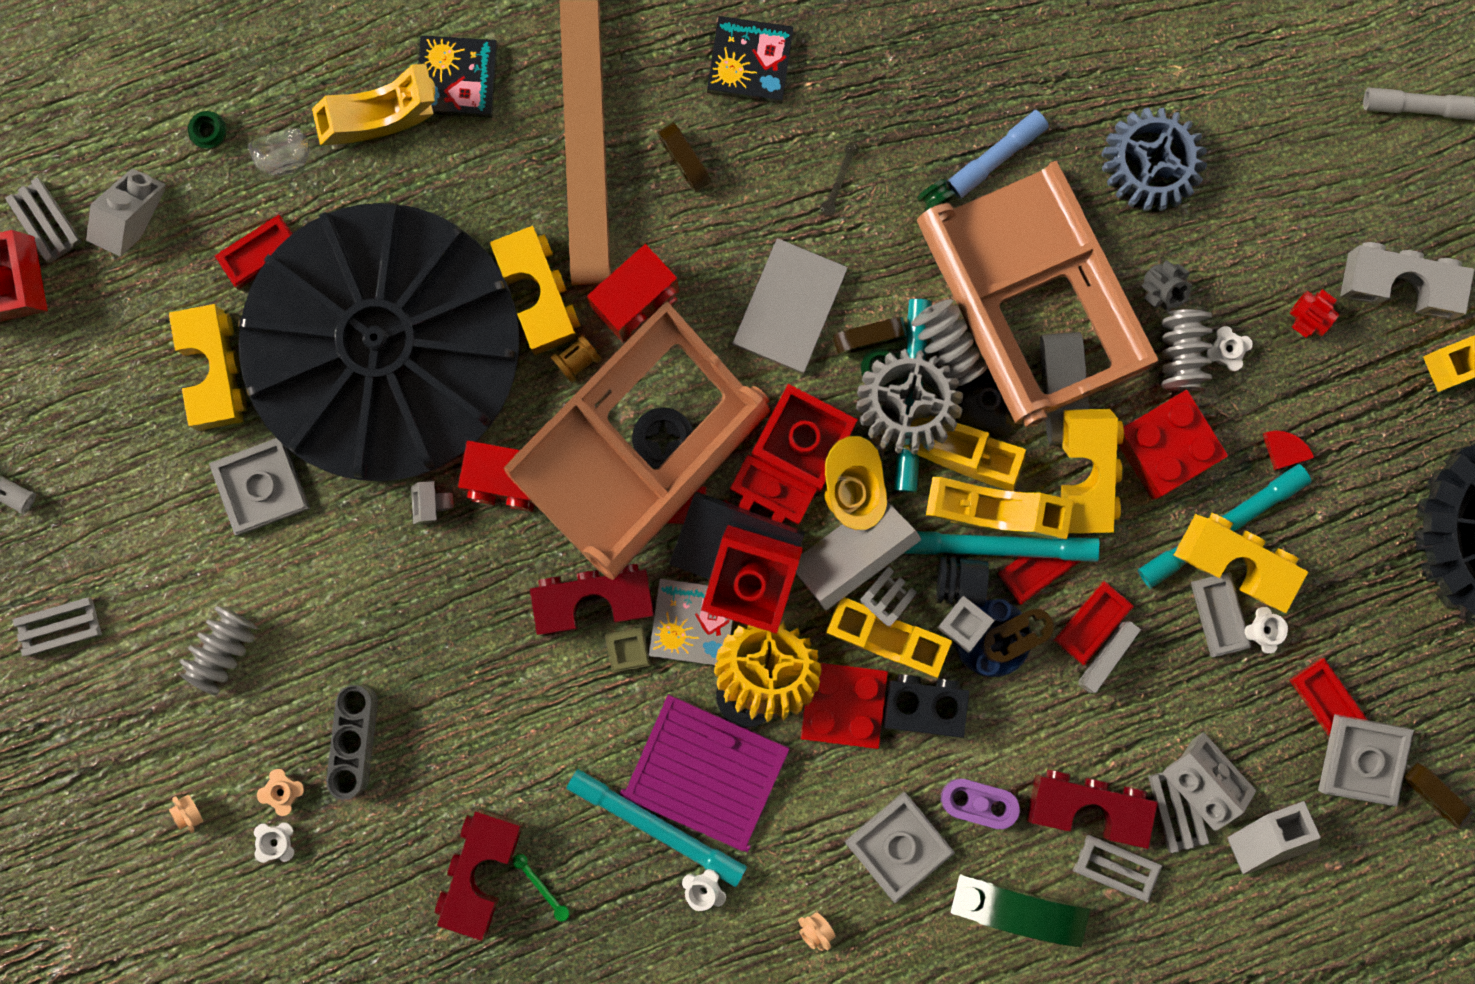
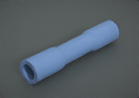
M1037 110L1031 112L1010 129L1007 135L947 180L949 189L954 190L955 196L962 199L983 182L988 174L1018 150L1026 147L1049 128V124L1044 116Z

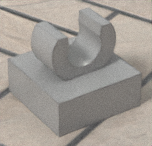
M434 481L418 482L411 486L413 525L432 523L437 520L436 511H449V509H453V493L435 494Z
M962 596L938 626V629L969 653L995 620Z

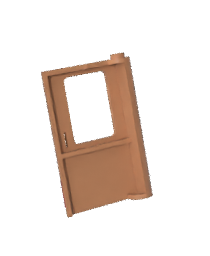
M1057 160L1049 163L1040 172L953 209L950 203H944L934 206L918 217L917 223L1016 425L1025 424L1026 428L1036 426L1048 418L1046 414L1135 376L1159 361ZM1059 277H1066L1070 280L1107 353L1111 367L1047 395L1040 391L999 306L1002 302Z
M666 301L559 412L533 436L504 467V471L570 542L602 574L613 580L770 413L767 405L769 399L759 388L743 386L721 362L719 357L711 351ZM676 344L683 349L722 393V401L659 468L653 469L609 423L607 416L609 411Z

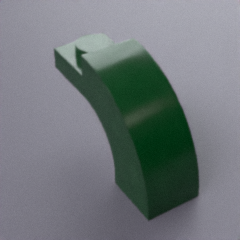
M960 875L951 913L1009 933L1060 945L1082 947L1090 908L1057 898L1018 891L971 876Z

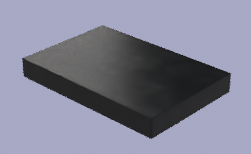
M696 491L669 564L710 579L727 525L799 547L805 532Z

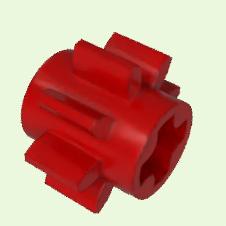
M1323 289L1315 295L1307 290L1289 312L1290 315L1296 318L1292 328L1305 338L1309 335L1311 336L1313 332L1320 337L1323 336L1339 316V313L1333 309L1337 299Z

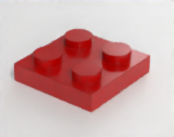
M820 663V684L818 690L813 695L812 701L808 705H804L800 739L879 749L888 671Z

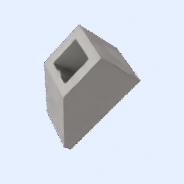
M133 168L91 203L86 241L121 257L142 237L165 191L166 184Z
M1303 801L1267 814L1230 835L1227 839L1241 872L1245 875L1318 849L1321 837Z

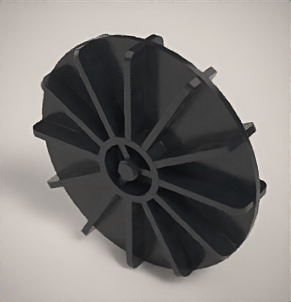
M389 202V204H360L330 213L326 211L319 214V218L295 231L271 255L268 254L265 257V264L257 274L249 290L242 318L238 321V328H240V364L243 380L247 388L246 392L257 413L273 435L295 455L315 467L344 478L376 482L396 481L417 477L450 463L465 453L467 441L477 442L494 424L510 394L516 376L520 346L519 323L512 295L501 271L481 245L464 230L434 213L416 207Z

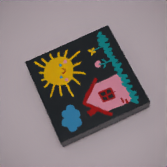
M718 16L707 93L782 104L794 27Z
M420 36L418 64L427 65L429 77L435 85V102L431 104L433 114L493 118L498 50L497 40Z

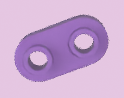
M963 778L953 779L944 786L941 792V803L948 814L955 818L987 827L1006 829L1016 822L1020 813L1019 803L1012 793ZM957 791H965L967 794V801L963 805H956L954 803L953 796ZM996 801H1002L1005 806L1004 812L999 816L994 815L991 811L992 804Z

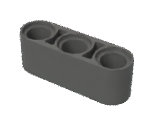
M1081 332L1043 334L1040 336V361L1044 394H1052L1086 379L1084 344ZM1088 396L1046 414L1048 417L1046 419V431L1049 445H1062L1063 410L1089 409Z
M363 684L349 685L343 688L338 693L335 703L326 782L330 794L341 800L351 799L362 794L369 783L378 698L373 689ZM355 691L362 693L366 699L365 708L360 713L353 712L348 703L349 697ZM351 730L358 733L361 738V746L355 753L350 752L344 745V737ZM344 770L351 771L356 777L357 783L351 792L344 790L339 783L340 775Z

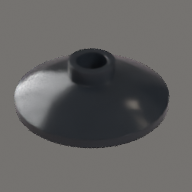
M988 366L980 376L955 389V391L962 392L963 394L962 402L957 404L962 408L960 418L955 419L957 423L988 432L989 438L993 439L1007 435L1017 426ZM983 394H993L996 399L995 405L991 407L984 405L982 402Z

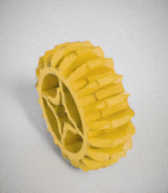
M784 621L780 624L777 634L748 625L747 629L738 625L734 635H727L723 646L718 649L717 662L714 668L715 676L718 677V690L725 691V703L736 701L735 708L737 713L745 708L750 710L751 720L758 713L764 714L767 723L772 719L773 714H777L783 721L788 717L789 711L798 715L803 705H808L812 701L815 691L818 690L821 674V664L817 662L819 657L818 650L810 649V638L799 639L800 633L798 628L791 632L785 630ZM779 686H787L781 689H775Z

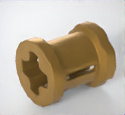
M581 333L576 336L577 341L560 355L554 354L551 356V359L571 383H574L577 380L576 375L592 362L598 363L602 360Z

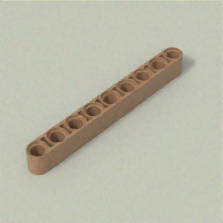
M559 0L572 286L596 285L602 283L611 275L600 0Z

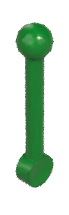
M521 853L516 854L512 860L514 867L522 869L555 910V919L560 922L566 921L570 915L569 908L558 903L529 867L527 857Z

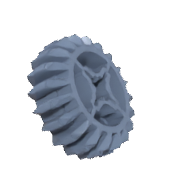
M1149 107L1143 109L1141 118L1135 112H1132L1127 116V123L1119 121L1115 126L1117 133H1110L1106 138L1110 147L1104 148L1102 156L1111 161L1104 163L1102 170L1107 173L1114 172V175L1107 180V185L1114 186L1119 184L1121 186L1116 193L1117 198L1123 197L1125 193L1131 195L1128 201L1129 207H1134L1139 200L1143 201L1142 208L1144 211H1149L1154 201L1159 211H1164L1167 208L1168 201L1171 205L1177 207L1182 203L1181 196L1189 198L1194 193L1192 186H1199L1203 178L1198 172H1203L1207 167V163L1198 158L1206 154L1207 148L1195 146L1202 138V133L1189 134L1188 131L1193 125L1192 121L1185 122L1183 126L1177 123L1180 119L1179 112H1175L1170 119L1166 118L1165 108H1159L1155 117ZM1142 133L1160 134L1159 138L1152 143L1142 140L1137 143L1131 140L1134 136ZM1171 141L1179 149L1183 165L1180 164L1181 160L1172 154L1170 149ZM1160 146V150L1157 154V156L1160 158L1157 161L1159 163L1156 166H1154L1152 170L1148 173V170L1151 166V163L1149 162L1151 158L1150 156L1152 153L1154 154V152ZM1125 154L1129 155L1128 160L1135 163L1138 168L1137 179L1132 175L1127 166ZM1155 176L1167 179L1171 176L1178 180L1174 184L1165 187L1148 186L1151 179Z

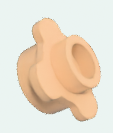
M275 769L270 772V780L266 786L258 790L257 799L260 803H268L275 808L278 815L285 816L291 813V805L295 803L298 797L303 795L304 785L302 782L295 781L293 778L286 776L284 770ZM278 789L284 790L283 796L277 794Z
M189 794L179 800L176 796L173 797L172 801L175 806L169 809L172 818L179 830L187 827L189 832L193 833L194 827L204 822Z
M815 912L810 917L798 919L802 927L799 931L800 935L808 946L812 949L818 948L821 951L824 949L828 951L831 948L829 942L835 938V933L829 923L819 913Z

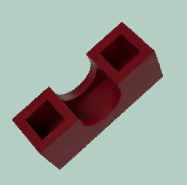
M638 564L627 565L613 580L606 576L600 577V571L593 570L577 573V581L562 583L561 576L539 579V587L529 588L536 634L540 636L577 630L578 606L585 598L594 595L602 596L609 601L615 623L655 616L648 571L646 569L639 570Z
M1047 769L1046 776L1035 774L1026 821L1070 832L1075 813L1085 805L1094 804L1102 810L1105 817L1103 838L1141 848H1149L1158 802L1146 799L1148 791L1124 786L1123 793L1109 791L1108 782L1090 778L1085 779L1084 785L1069 782L1071 774Z
M483 809L476 810L474 816H466L460 833V838L466 839L461 854L454 853L451 859L447 876L453 878L448 892L441 891L434 913L440 915L437 923L438 927L480 941L487 936L499 898L488 895L480 890L475 880V871L478 864L484 860H496L505 864L510 863L513 859L524 823Z

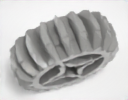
M904 349L901 351L899 360L890 352L885 357V364L876 360L872 365L873 372L866 371L864 373L862 381L865 384L859 386L857 395L862 399L857 401L856 409L864 413L860 418L861 425H872L868 433L870 438L877 437L880 434L883 436L880 444L883 448L887 447L890 441L895 442L897 454L902 452L904 445H909L910 451L914 455L918 453L920 443L928 451L933 449L934 439L944 443L948 436L946 431H955L957 426L955 419L960 418L962 408L957 404L962 402L963 394L962 392L955 391L959 384L958 378H946L950 373L949 365L938 369L936 367L938 362L937 356L930 358L929 362L924 361L922 350L916 353L915 358H909L908 351ZM909 377L902 385H890L889 388L884 387L892 380ZM921 381L928 384L935 391L939 399L935 398V394L926 392L922 388ZM910 389H913L912 399L915 401L913 406L910 407L909 415H906L907 405L904 402L909 396ZM879 404L884 405V409L893 411L897 415L898 423L889 419ZM930 415L936 416L935 419L927 424L910 427L911 423L917 418L929 419Z

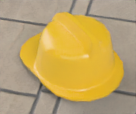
M848 436L839 440L830 449L826 459L825 500L829 509L844 526L853 530H867L877 525L884 516L887 507L882 463L878 450L869 440L860 436Z

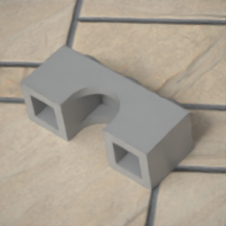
M1365 242L1348 253L1340 297L1378 305L1390 298L1394 280L1403 279L1413 285L1416 290L1417 305L1415 313L1453 321L1466 314L1474 269L1462 267V262L1456 259L1440 258L1438 261L1424 259V254L1418 251L1402 250L1400 253L1386 251V246L1383 244Z

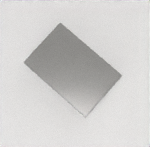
M777 238L733 341V346L804 374L848 267Z
M887 502L884 516L877 525L867 530H853L842 524L801 554L796 575L823 608L827 610L917 544L921 538L916 530Z

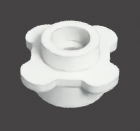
M1223 326L1216 331L1217 339L1213 342L1212 348L1207 350V357L1212 359L1213 362L1216 361L1220 365L1227 366L1230 371H1237L1242 368V359L1245 353L1251 350L1252 341L1248 336L1241 337L1233 333L1230 327ZM1227 345L1233 347L1232 352L1226 350Z
M1268 607L1258 608L1255 620L1245 628L1246 638L1256 641L1261 645L1262 651L1267 654L1274 653L1277 650V645L1285 640L1288 632V625L1285 620L1277 614H1272ZM1265 627H1268V634L1264 632Z
M286 822L281 823L279 826L271 827L264 823L258 825L254 830V836L256 837L255 858L261 863H266L273 859H280L283 862L292 859L294 849L291 847L290 836L293 834V827ZM272 839L277 840L278 843L276 846L271 845Z
M707 869L701 875L687 874L684 877L682 885L686 889L685 898L692 909L703 911L711 908L713 905L720 907L724 904L726 894L720 890L717 882L719 875L714 870ZM701 888H706L707 893L702 892Z

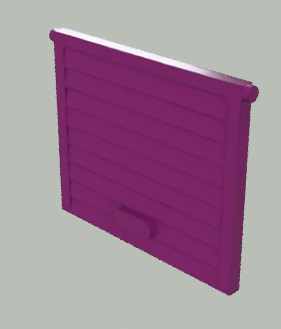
M668 694L626 789L622 788L619 795L748 853L751 846L748 845V841L790 747Z

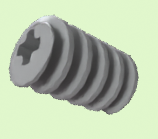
M946 299L923 310L912 320L911 324L914 327L925 325L926 328L918 335L919 340L932 339V342L925 348V352L927 354L938 352L936 367L949 365L950 373L946 378H958V386H961L980 376L987 369V364L985 360L978 359L981 353L977 346L972 345L974 342L973 335L965 332L967 329L966 321L958 319L961 314L959 307L951 305L954 301L953 299Z
M1191 309L1169 311L1167 314L1171 316L1162 321V326L1171 330V332L1164 334L1162 341L1172 347L1164 349L1162 357L1173 362L1163 365L1162 372L1172 377L1163 380L1162 388L1168 391L1183 392L1186 389L1188 392L1205 391L1207 389L1201 387V382L1212 379V375L1202 372L1201 367L1212 364V359L1201 356V352L1211 349L1212 344L1201 341V336L1212 333V328L1202 326L1201 321L1212 318V313Z
M221 606L214 608L221 617L220 621L206 620V623L213 631L211 635L202 632L197 634L204 644L203 647L192 645L188 647L195 659L191 661L181 658L179 661L186 670L185 674H180V676L195 687L214 696L220 692L219 687L214 681L226 682L228 680V674L222 667L236 668L237 662L231 654L243 656L246 653V649L240 641L253 642L255 637L249 628L258 629V627L241 615Z

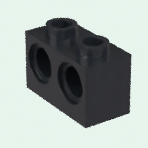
M898 674V681L888 680L883 720L884 728L964 738L969 691L960 690L959 681L937 679L936 686L921 685L922 677ZM904 691L912 692L917 699L915 710L909 714L901 713L896 705L897 697ZM944 696L951 697L956 705L954 714L947 719L940 718L935 709L937 701Z

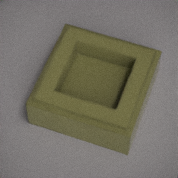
M644 627L605 634L612 673L651 665Z

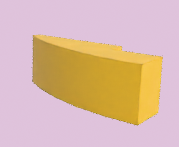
M930 415L929 419L917 418L911 423L910 427L927 424L935 419L936 416ZM957 423L954 432L946 431L948 436L944 443L934 439L932 450L928 451L920 443L917 455L970 478L1012 492L1015 490L1026 459V449L989 438L988 432ZM904 445L903 448L910 451V446Z

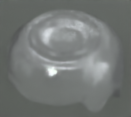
M299 128L270 133L248 144V149L256 168L270 176L282 177L293 174L305 165L310 155L307 138Z

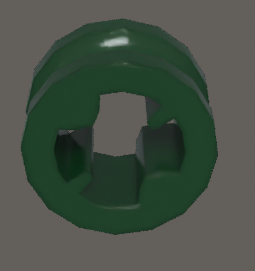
M945 178L930 185L917 196L919 202L923 201L926 204L925 211L934 206L947 203L956 195L954 190L946 188L948 182Z

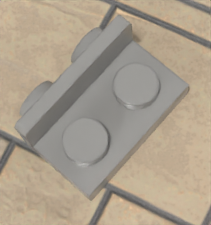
M1204 732L1192 739L1183 755L1166 767L1163 772L1166 778L1213 830H1219L1243 814L1256 792L1254 787Z

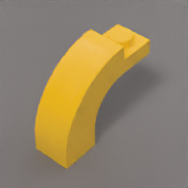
M412 64L395 81L375 90L356 94L325 95L312 108L320 145L354 143L383 137L410 128L432 116L431 104L435 102V85L429 77L427 65Z
M933 477L926 515L948 520L951 523L990 531L1039 538L1067 539L1073 500L1044 493L1004 491L943 477Z

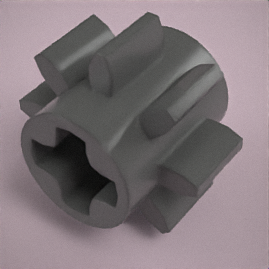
M1168 260L1164 264L1153 266L1146 273L1144 283L1142 284V287L1149 292L1145 296V300L1155 308L1161 306L1166 311H1169L1171 307L1181 306L1188 299L1191 291L1190 288H1192V284L1185 280L1190 272L1180 264L1174 266Z

